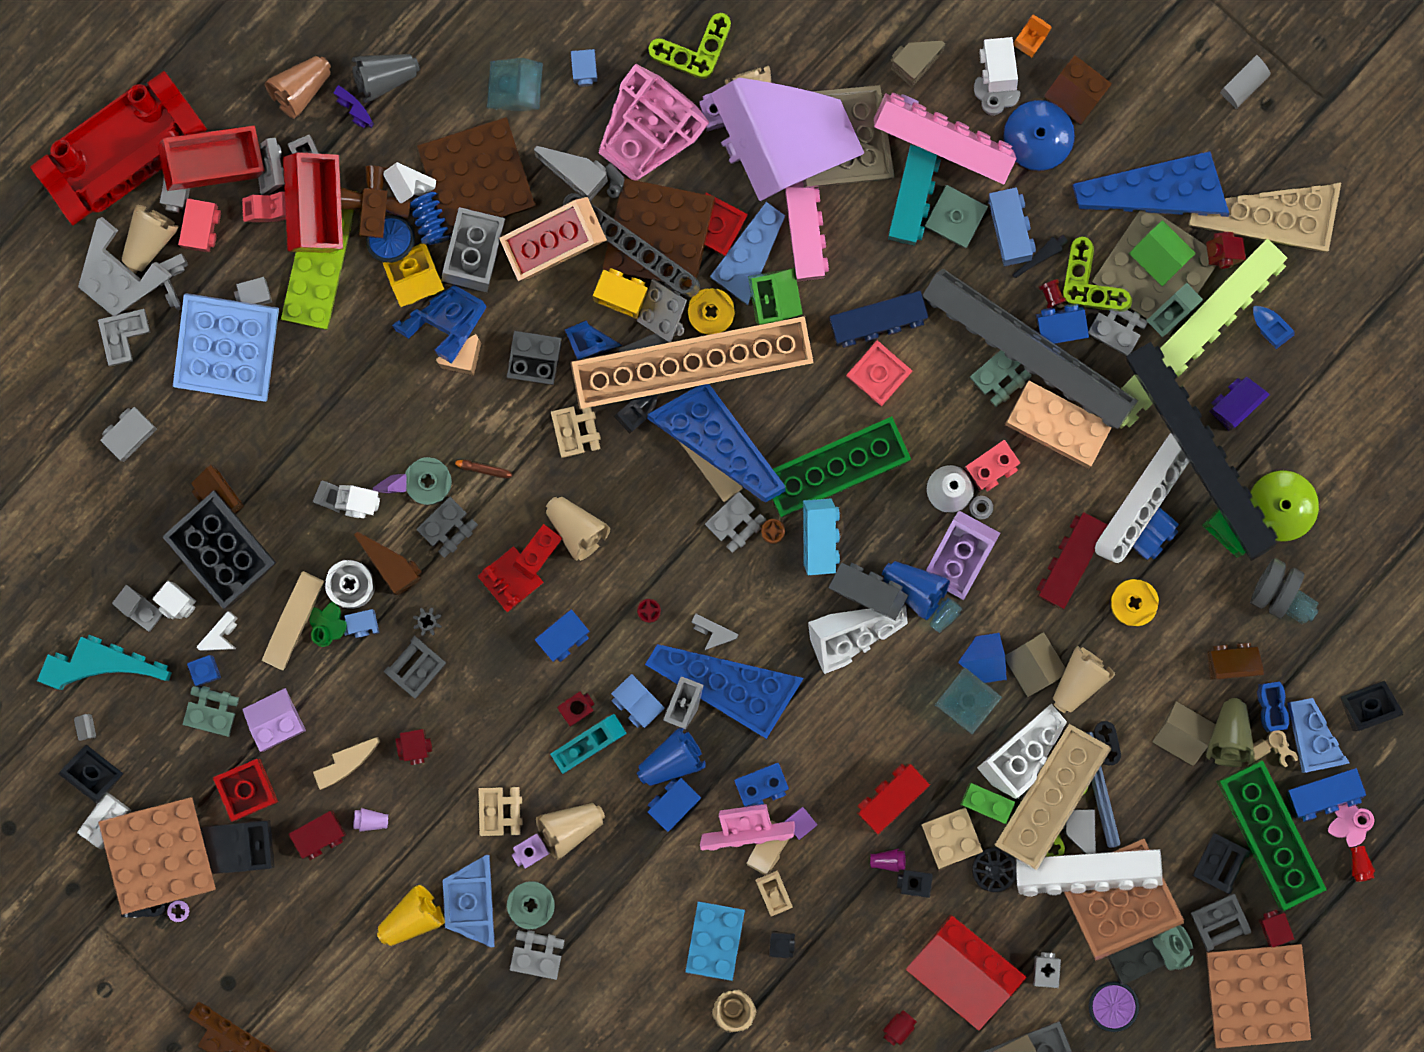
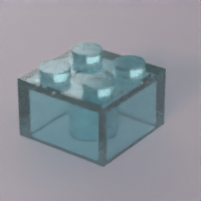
M963 668L934 703V706L972 735L1002 697L967 668Z

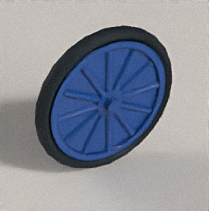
M385 216L383 238L366 237L367 249L379 261L387 263L397 262L406 257L412 250L415 240L414 230L410 223L402 217Z

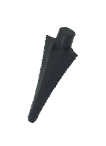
M1063 234L1056 240L1052 237L1032 257L1031 261H1028L1013 273V277H1019L1035 265L1062 252L1063 249L1061 247L1068 242Z

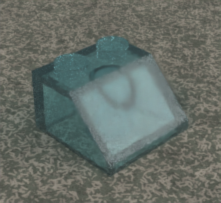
M525 58L491 61L487 108L516 111L538 110L541 99L543 63Z

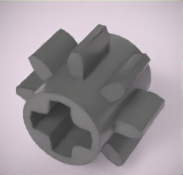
M420 608L421 615L419 617L413 616L414 619L418 620V624L413 628H421L422 636L426 634V631H430L434 636L435 632L433 629L435 627L442 628L440 624H437V619L442 616H434V608H430L429 613H425L424 609ZM430 615L433 625H428L427 628H424L425 624L421 622L422 618H427Z

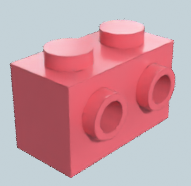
M1003 440L965 466L964 469L970 475L979 491L985 488L988 492L999 484L997 479L1003 475L1008 478L1019 471L1016 466L1020 464V461L1007 442Z

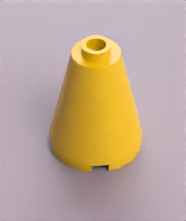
M421 885L413 887L378 926L379 932L377 936L383 944L393 946L441 927L445 923V917L440 906L435 908L432 903L435 899L433 895Z

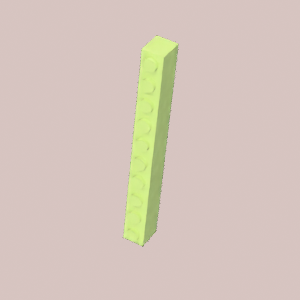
M1266 239L1160 348L1165 356L1162 359L1167 367L1171 366L1178 377L1188 368L1185 363L1191 357L1196 360L1204 352L1202 346L1207 341L1212 343L1221 334L1218 329L1223 324L1228 327L1237 318L1234 313L1240 307L1244 310L1253 301L1251 295L1256 290L1261 293L1270 284L1267 279L1272 274L1277 276L1286 267L1283 263L1287 257L1272 242ZM1135 375L1121 388L1138 400L1125 422L1120 426L1121 429L1125 425L1130 428L1139 418L1136 414L1142 408L1146 411L1153 404Z

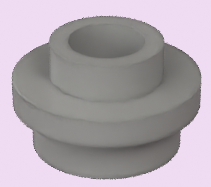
M977 496L970 503V513L976 519H986L993 512V503L988 497ZM982 503L985 505L984 512L977 510L978 504Z

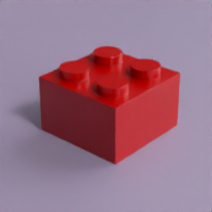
M261 759L252 760L213 777L231 822L278 803Z

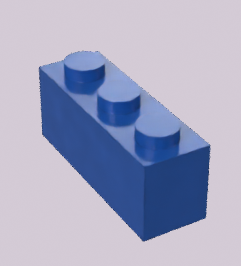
M1357 768L1291 789L1286 793L1295 819L1302 818L1303 822L1317 818L1316 814L1325 811L1326 815L1339 811L1338 806L1347 804L1348 807L1362 803L1361 799L1366 796Z

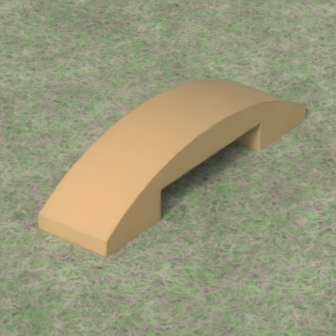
M679 442L724 503L743 489L736 481Z

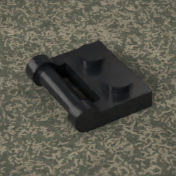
M1212 833L1192 876L1231 895L1234 889L1232 885L1245 859L1249 858L1251 851ZM1234 851L1238 854L1222 883L1218 881V878L1231 852Z

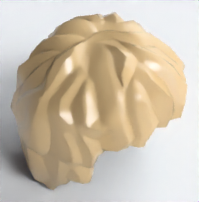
M738 989L722 993L717 998V1001H715L712 1015L722 1030L738 1032L744 1031L752 1025L756 1015V1008L751 998Z

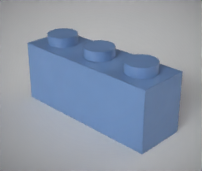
M1017 188L989 193L988 201L1003 265L1008 266L1031 261L1036 248L1033 238L1029 239L1027 232L1030 230V222L1028 216L1024 217L1022 208H1025L1023 194H1018Z

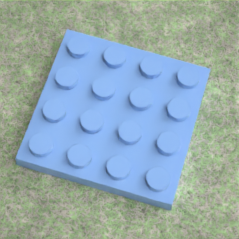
M185 293L173 387L266 402L268 400L279 308Z

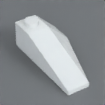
M904 604L896 621L871 609H862L829 614L808 622L811 643L821 669L826 674L852 662L851 658L861 651L867 652L871 649L869 646L878 639H886L907 625L908 622L906 605Z
M1050 704L977 768L992 786L1017 799L1034 784L1041 767L1045 764L1051 748L1055 745L1067 721Z

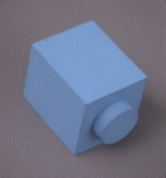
M595 50L571 51L574 83H579V86L593 85V82H597Z

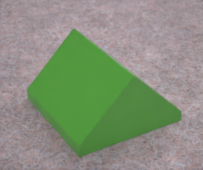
M1162 220L1129 254L1163 286L1196 253Z

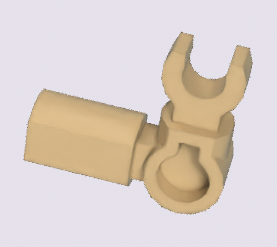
M1280 730L1270 731L1266 740L1261 738L1253 743L1255 753L1253 762L1270 753L1271 748H1273L1275 753H1279V762L1283 767L1288 766L1285 762L1287 755H1291L1294 761L1298 760V756L1294 751L1289 750L1286 736Z

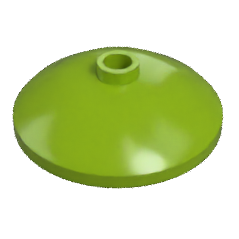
M1291 471L1269 473L1259 479L1250 491L1253 497L1250 501L1254 507L1259 506L1265 516L1263 519L1267 528L1271 526L1278 536L1276 541H1291L1303 536L1312 528L1317 519L1319 502L1316 491L1307 479ZM1283 501L1289 502L1290 506L1288 509L1282 507Z

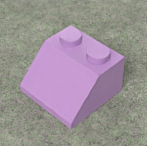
M286 688L243 708L249 730L260 752H264L306 731Z

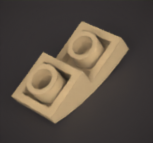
M789 839L784 841H766L765 843L757 844L747 865L764 875H768L779 860L780 852Z

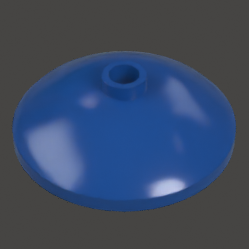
M1042 100L1030 101L1015 109L1008 118L1004 129V142L1012 146L1011 149L1014 150L1015 162L1029 170L1044 171L1058 166L1067 158L1074 143V128L1067 113L1054 103ZM1038 129L1044 130L1045 135L1043 137L1037 135L1036 131Z

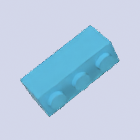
M832 499L803 501L804 568L808 575L836 573V564L840 563L839 551L836 550V543L840 541L836 521H839L840 514L839 508L835 507Z

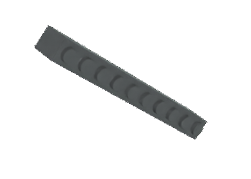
M941 269L935 274L922 295L927 299L929 305L945 311L951 320L961 322L972 334L982 336L988 345L994 348L998 347L1004 351L1007 358L1023 364L1025 370L1042 377L1043 381L1050 387L1060 389L1066 398L1072 401L1076 400L1082 404L1085 411L1101 417L1107 426L1118 429L1137 404L1138 400L945 269Z

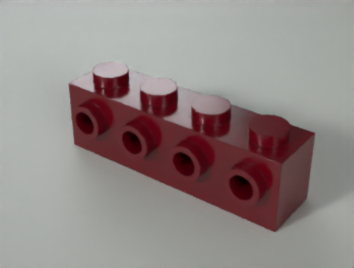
M1084 512L1080 516H1074L1069 526L1072 528L1069 537L1064 536L1058 547L1061 549L1058 558L1053 556L1047 567L1050 570L1046 579L1042 577L1036 588L1039 591L1038 598L1061 610L1065 609L1095 552L1098 539L1108 526L1107 524Z

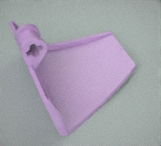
M737 78L711 94L730 135L729 138L721 142L722 146L726 147L730 155L729 161L731 164L741 160L760 201L789 186L864 154L840 99L790 86L745 78Z

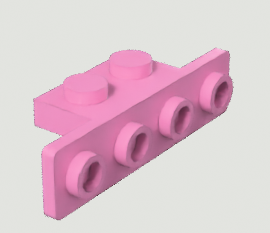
M766 804L721 810L719 818L723 831L702 834L700 848L701 850L713 851L723 847H740L751 843L762 844L773 840L784 841L794 837L795 823L790 821L771 824Z

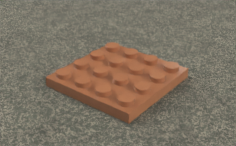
M192 797L98 821L122 915L216 890Z
M1142 839L1114 852L1145 851L1150 849L1145 839ZM1164 878L1163 885H1158L1153 889L1134 887L1131 890L1112 888L1105 892H1098L1096 890H1086L1083 893L1064 892L1095 961L1184 923Z
M1302 944L1283 945L1273 948L1260 947L1206 952L1215 1048L1311 1040Z

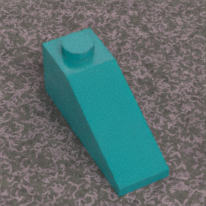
M613 714L558 748L550 755L562 774H564L627 733L616 715Z

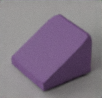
M406 474L387 477L374 486L373 491L379 493L405 492Z
M803 806L784 821H794V834L799 840L817 826Z

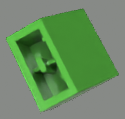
M795 268L748 276L757 324L778 322L802 315Z

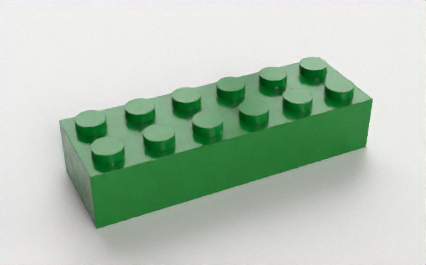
M891 416L773 468V471L786 487L785 492L772 499L780 519L802 510L803 501L827 499L910 462L911 457L893 417Z
M1258 760L1216 781L1280 910L1285 911L1327 890L1263 760Z

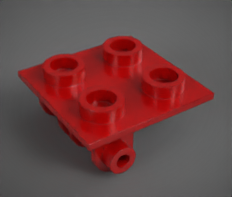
M514 546L478 575V578L506 612H509L544 583L537 574L531 580L513 567L515 560L520 555Z

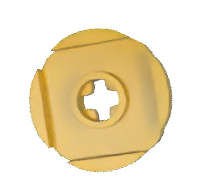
M713 288L703 289L691 298L688 308L689 321L699 333L705 335L722 333L733 322L735 315L734 304L730 296L724 291ZM715 306L717 308L715 312L717 316L715 318L712 316L707 317L705 315L707 313L706 307L713 308Z
M1130 579L1122 582L1115 588L1111 596V609L1118 621L1127 626L1147 624L1155 617L1158 609L1159 598L1156 590L1149 583L1142 580ZM1132 596L1135 599L1139 598L1141 600L1138 604L1140 608L1137 610L1134 607L1130 608L1128 605L1131 602L1130 597Z

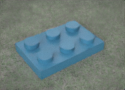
M698 901L686 973L733 980L744 909Z

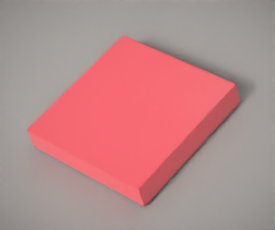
M877 340L846 377L882 407L912 373V370Z

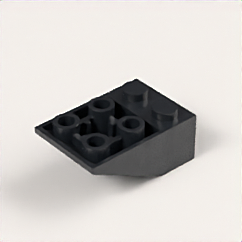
M270 820L200 827L212 874L275 868Z

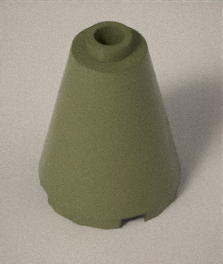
M1231 698L1223 703L1207 748V758L1209 760L1210 757L1214 758L1215 763L1218 765L1242 767V762L1248 761L1249 765L1254 761L1255 753L1247 705L1238 698Z

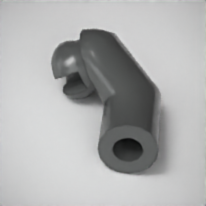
M610 163L605 167L606 175L611 179L607 193L611 198H619L620 192L623 191L624 177Z

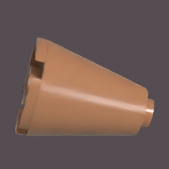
M314 56L269 78L265 83V87L274 101L276 99L281 104L279 108L289 117L296 118L330 76L329 69L331 66L324 57Z

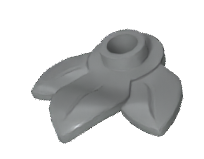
M978 77L974 84L975 95L982 101V109L989 115H997L1004 108L1014 106L1020 97V91L1018 90L989 92L988 84H983V78ZM990 101H996L997 104L992 105L990 104Z

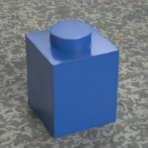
M209 655L187 663L195 686H201L221 678L214 656Z

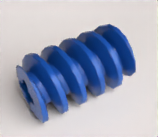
M436 192L423 194L410 202V208L416 209L412 213L413 217L418 218L415 224L421 227L418 233L424 236L421 239L422 244H437L451 238V236H443L448 227H440V224L446 220L445 218L437 217L443 211L442 209L434 208L440 203L439 200L431 199L437 194Z

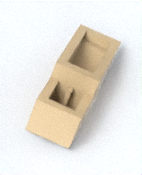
M379 737L332 754L335 764L313 772L319 789H325L339 782L361 766L380 743Z

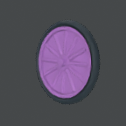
M1116 981L1106 982L1097 987L1092 993L1089 1000V1013L1094 1023L1101 1029L1109 1032H1119L1131 1026L1137 1018L1139 1011L1138 998L1134 991L1126 984L1122 985Z

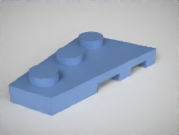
M1309 698L1288 703L1302 773L1349 764L1348 759L1343 755L1338 746L1339 743L1328 729L1327 722L1314 699Z

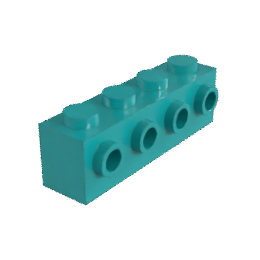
M910 145L888 235L889 240L914 246L917 240H922L925 227L920 225L922 217L927 218L930 207L926 200L928 194H933L936 182L931 181L933 172L938 173L941 161L940 158H937V154L921 147Z

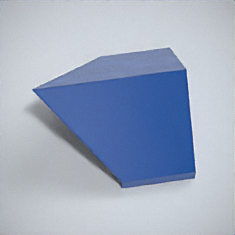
M587 321L565 329L578 361L594 358L622 346L590 326Z
M1000 633L976 636L958 663L983 683L1007 680L1005 653Z

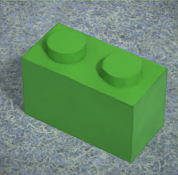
M969 783L960 803L964 807L1006 824L1015 804L1012 800L972 783Z

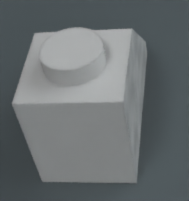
M1073 810L1062 828L1064 829V834L1085 854H1096L1095 810Z

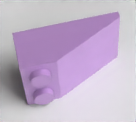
M958 511L926 571L950 580L948 592L964 600L1000 533Z

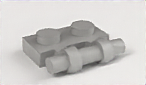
M1109 310L1110 313L1107 317L1098 313L1088 334L1126 356L1131 354L1140 337L1139 334L1132 330L1135 325L1144 329L1148 322L1140 317L1141 314L1137 312L1132 313L1129 310L1124 312ZM1116 315L1129 321L1126 327L1114 321Z
M738 492L705 525L720 541L728 535L732 541L726 547L733 553L738 547L742 548L746 544L745 541L754 532L760 531V526L767 520L761 514L753 520L749 514L755 508ZM744 521L748 526L737 534L734 529Z
M518 930L516 940L525 941L524 948L514 947L510 970L557 980L561 956L552 953L554 947L563 949L565 940L556 938V935L549 934L544 936L535 934V931L531 930L527 932ZM532 944L545 945V952L531 950Z

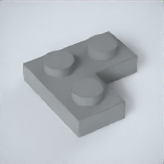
M145 309L98 320L108 366L133 361L128 338L151 333Z

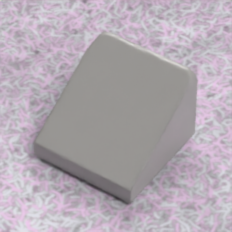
M321 481L313 502L339 513L340 510L335 509L339 487Z
M85 714L75 717L74 722L78 740L95 738L96 732L92 715Z

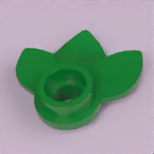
M334 602L328 604L323 611L313 607L309 621L313 628L311 638L320 647H327L331 644L332 640L340 639L347 627L346 621L340 620L341 611Z

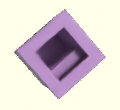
M712 93L704 95L703 100L699 101L701 112L709 121L706 127L707 131L725 127L719 111L711 113L709 110L711 106H716L711 95Z
M539 833L515 846L513 848L515 853L512 854V857L518 866L523 864L524 868H527L550 854ZM528 847L534 851L531 857L525 855V849Z

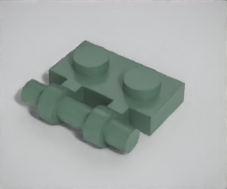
M1002 350L969 377L984 395L991 389L996 393L990 399L995 407L1001 402L1005 403L1010 399L1009 395L1016 389H1021L1025 386V382L1031 377L1027 370L1017 374L1015 369L1021 363L1007 358ZM1006 376H1009L1012 381L1004 388H1001L998 383Z
M193 686L191 695L199 697L198 704L188 702L182 725L230 737L235 713L227 712L228 705L237 707L239 697L231 696V693L225 691L223 693L215 692L206 686H202V688ZM207 700L220 702L219 709L206 706Z

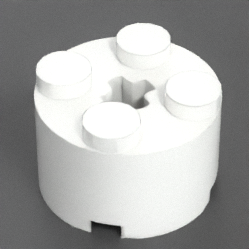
M344 560L338 562L329 570L325 589L327 595L335 604L344 608L354 609L365 605L372 598L375 591V579L372 572L365 565L353 560ZM347 579H350L351 581H356V583H354L355 588L353 590L349 588L345 589V586H347Z

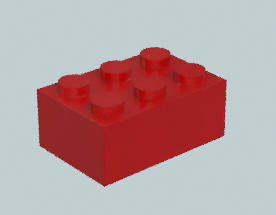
M904 764L899 765L892 772L894 777L889 782L886 780L881 782L874 789L877 793L871 799L866 797L857 805L860 810L856 813L876 834H879L930 786L911 764L906 766Z

